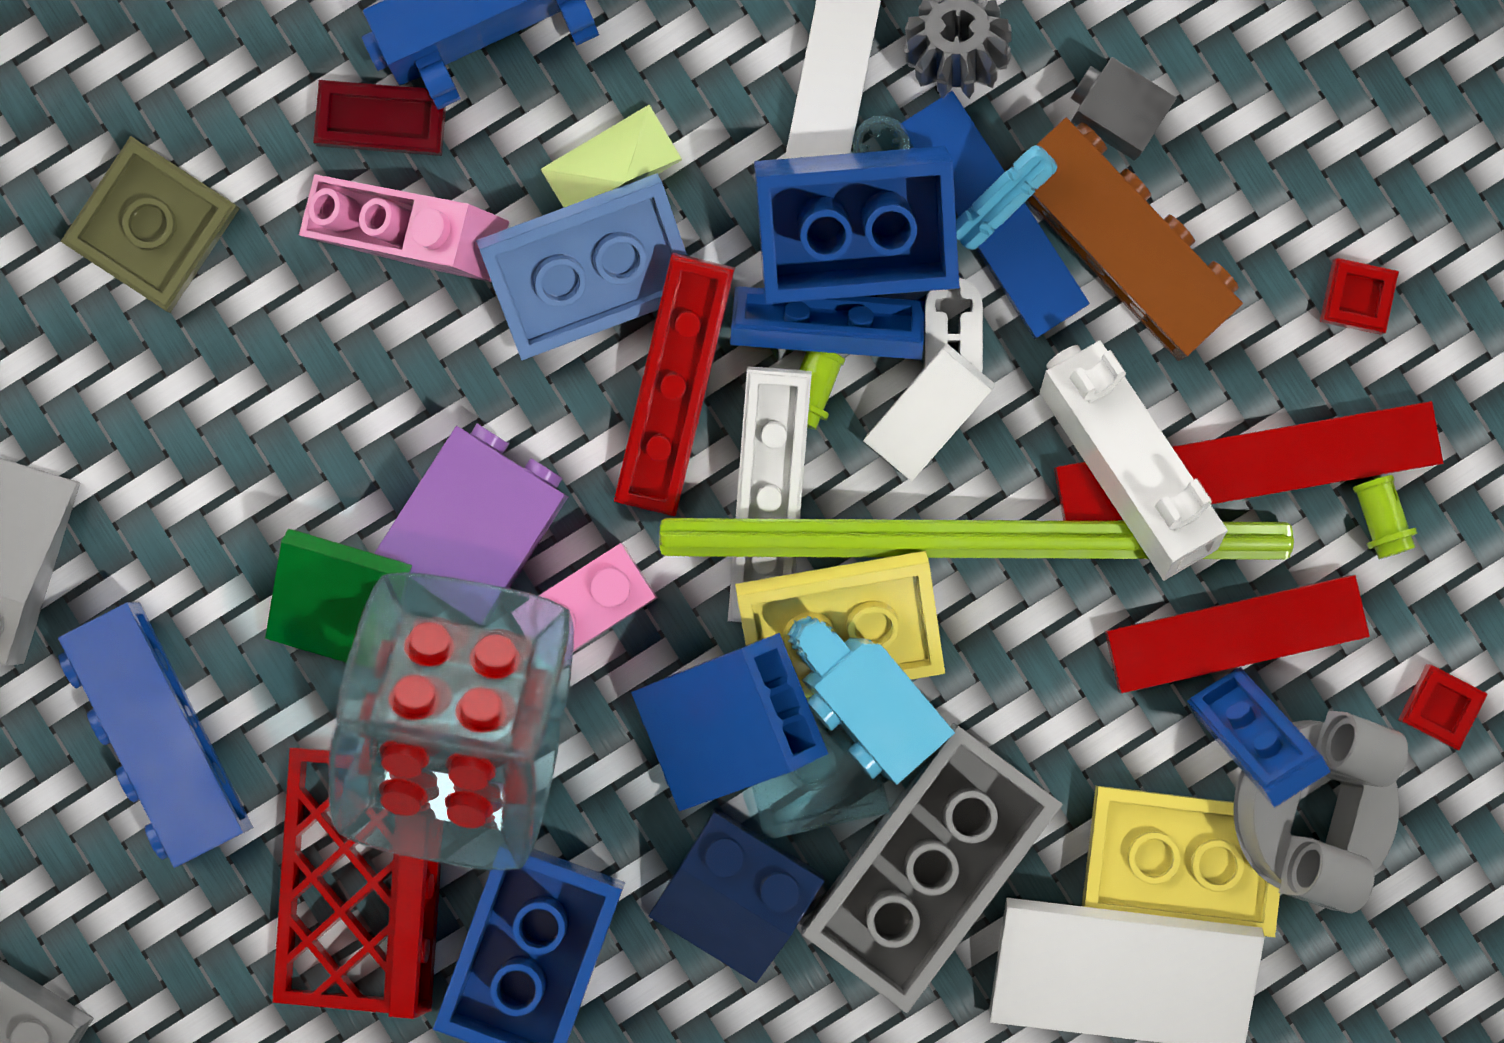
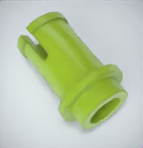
M806 351L799 370L812 371L807 425L809 429L816 430L819 421L827 420L829 416L828 412L824 411L840 368L845 362V358L836 353Z
M1393 475L1377 478L1353 487L1372 539L1371 542L1366 543L1368 549L1375 548L1379 560L1416 548L1412 536L1418 533L1416 528L1409 529L1394 485Z

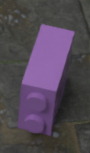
M476 424L471 433L456 425L374 554L412 565L411 581L478 624L487 625L563 507L568 496L556 489L563 479L562 477L532 458L529 459L524 468L503 455L509 443L481 425Z

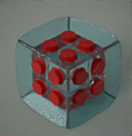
M404 572L382 575L366 602L340 687L337 705V724L332 735L329 751V806L332 824L336 831L358 844L413 858L487 870H512L524 867L534 848L544 816L558 754L560 719L569 693L574 649V626L570 611L549 599L490 584L425 573Z

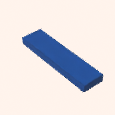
M953 90L944 98L941 97L898 126V129L911 148L946 146L953 161L956 219L970 207H973L972 204L1005 172ZM1025 202L1002 225L994 229V232L976 248L1034 340L1090 304Z

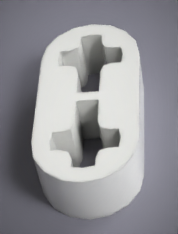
M959 278L960 288L953 289L958 290L960 301L970 302L971 307L970 312H964L959 317L958 334H948L947 314L936 312L935 302L944 301L948 290L951 289L929 291L925 298L923 370L946 343H958V353L980 372L983 370V304L981 294L975 285L966 279Z

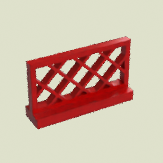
M291 747L289 749L272 1003L389 1013V1017L414 1019L430 1012L432 1009L445 814L444 799L446 797L447 784L446 761L448 757L429 756V763L426 767L435 776L436 789L427 802L420 807L418 813L411 816L396 814L394 826L388 819L392 813L385 808L380 810L359 784L368 776V773L358 771L352 776L344 766H356L358 752ZM380 753L376 755L373 771L377 767L383 768ZM307 762L327 763L344 783L321 805L305 788ZM351 792L372 819L348 840L328 816L327 812ZM305 805L311 814L303 820ZM318 821L338 845L339 849L315 869L301 852L302 835ZM379 826L393 842L394 852L393 861L376 874L355 846ZM346 855L368 883L344 904L322 876ZM301 870L307 878L299 884V871ZM392 874L390 891L383 881ZM312 885L335 911L313 932L307 928L297 915V900ZM373 890L377 892L390 908L389 924L374 938L351 912ZM342 919L364 947L340 967L318 939ZM296 933L302 942L294 948ZM386 938H388L387 955L379 946ZM309 948L331 976L315 991L292 989L293 962ZM369 954L385 972L384 997L363 995L346 975ZM337 983L345 994L327 991Z

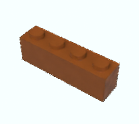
M1065 117L1037 144L1044 148L1055 160L1057 170L1043 185L1035 189V193L1026 201L1178 361L1193 352L1243 304L1234 294L1239 289L1234 278L1215 261L1206 265L1190 248L1195 243V239L1187 228L1170 214L1163 219L1146 200L1151 197V193L1145 184L1129 169L1125 168L1119 173L1102 155L1107 151L1105 143L1087 124L1081 122L1075 127Z

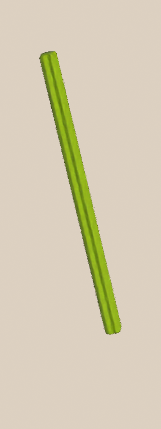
M665 518L661 520L659 527V548L664 556L886 558L926 551L928 558L1149 559L1124 521ZM1223 522L1228 531L1218 550L1202 559L1286 560L1290 558L1294 547L1292 526L1287 522Z

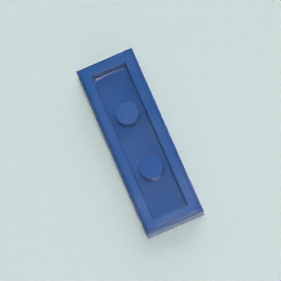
M738 286L735 287L730 345L922 360L925 301L859 296L766 304L764 288Z
M1241 667L1233 670L1187 700L1195 717L1274 808L1330 773L1323 756Z

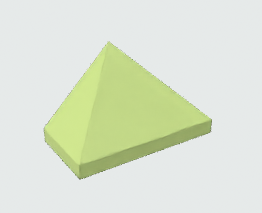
M647 105L541 168V171L564 208L653 174H660L682 161V158L650 105Z

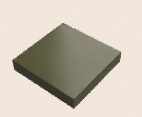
M130 136L60 242L154 304L171 313L240 208Z

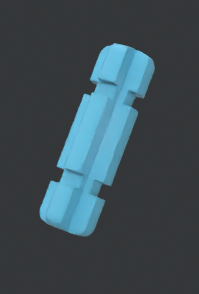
M1035 145L1027 150L1013 163L1014 167L1011 166L972 204L973 207H970L956 220L957 239L960 240L964 247L973 250L981 245L994 232V229L1002 225L1035 193V189L1043 185L1056 172L1057 164L1044 148Z

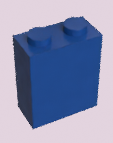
M780 633L631 692L641 721L646 728L664 773L666 783L671 790L679 811L790 773L829 754Z

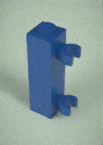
M383 0L363 10L372 32L361 37L377 71L389 67L399 86L422 77L431 98L439 110L461 100L445 66L457 59L559 12L562 13L576 46L599 36V32L585 0Z

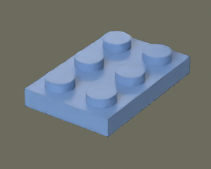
M658 173L476 240L521 360L659 310L671 254L677 253L687 256Z

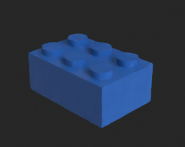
M946 146L754 161L766 304L960 288L953 161Z
M505 839L499 845L433 1030L468 1043H568L625 882Z

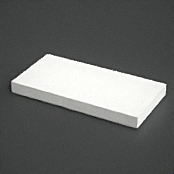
M1006 898L989 1009L990 1023L1159 1043H1246L1265 939L1263 929L1261 927Z

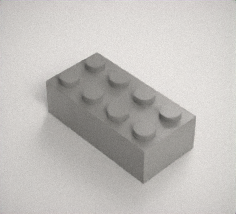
M955 723L951 725L955 734L924 761L801 926L802 935L905 1013L909 1012L1063 805Z

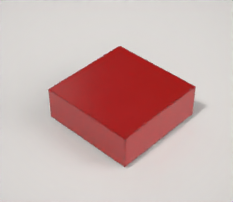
M1340 258L1334 259L1331 265L1320 322L1379 335L1385 334L1399 271Z
M1426 664L1398 721L1459 751L1488 694L1433 665Z

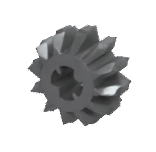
M922 0L919 6V16L908 17V22L905 26L907 44L904 45L905 61L909 67L915 68V76L921 87L937 82V91L942 98L953 87H961L962 92L970 99L974 93V83L976 82L993 88L994 83L998 79L997 70L1007 69V65L1010 63L1011 48L1008 44L1012 40V29L1008 19L1000 18V7L997 6L996 0L979 4V0H942L940 4L930 0Z

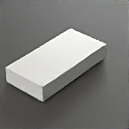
M946 343L863 441L910 481H913L989 395L995 383Z

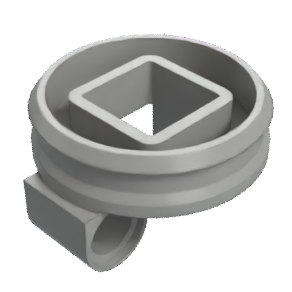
M1328 711L1325 722L1313 720L1292 722L1323 756L1330 770V773L1325 775V777L1341 783L1326 843L1290 834L1301 791L1274 808L1242 770L1234 796V824L1238 842L1247 861L1259 876L1271 885L1279 888V893L1330 910L1354 913L1360 910L1369 899L1374 885V873L1384 862L1395 838L1399 818V795L1396 780L1402 774L1407 762L1408 743L1406 737L1399 731L1347 712Z

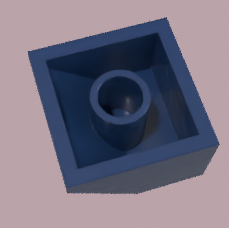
M715 807L648 917L757 983L794 932L824 883V876L818 870Z

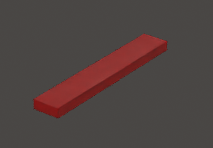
M1432 401L1172 446L1192 478L1198 479L1212 500L1211 505L1444 464ZM1085 462L1054 468L1063 521L1123 520Z

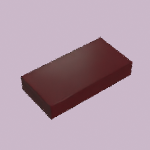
M319 80L313 143L316 146L442 156L446 107L438 110L427 88Z

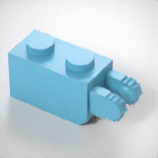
M810 616L798 621L794 620L790 632L787 633L790 636L788 642L792 643L791 648L797 649L796 654L811 670L802 679L814 694L807 700L810 709L830 731L838 725L844 729L855 742L847 752L871 779H874L881 773L885 778L897 785L955 734L953 729L882 645L872 643L871 640L863 638H849L844 642L836 632H831L832 627L826 626V622H819L817 618L811 619Z

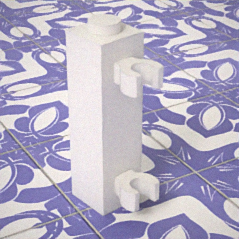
M1101 340L1083 350H1081L1079 345H1074L1054 356L1047 363L1046 367L1048 370L1045 372L1039 393L1163 581L1218 550L1228 531L1211 506L1212 500L1198 479L1192 478L1125 378L1126 372L1112 351H1107Z

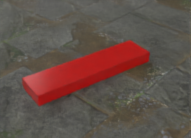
M677 253L671 254L614 502L676 516L735 267Z
M1356 575L1331 579L1105 631L1119 693H1126L1370 637Z

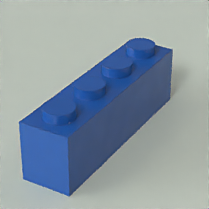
M127 602L58 637L65 651L58 655L61 668L74 688L83 687L93 707L92 710L87 712L89 723L95 735L104 746L109 743L112 744L122 764L121 767L116 769L119 783L131 802L134 803L140 800L151 822L145 826L147 838L161 860L169 857L173 867L176 868L254 828L140 602Z

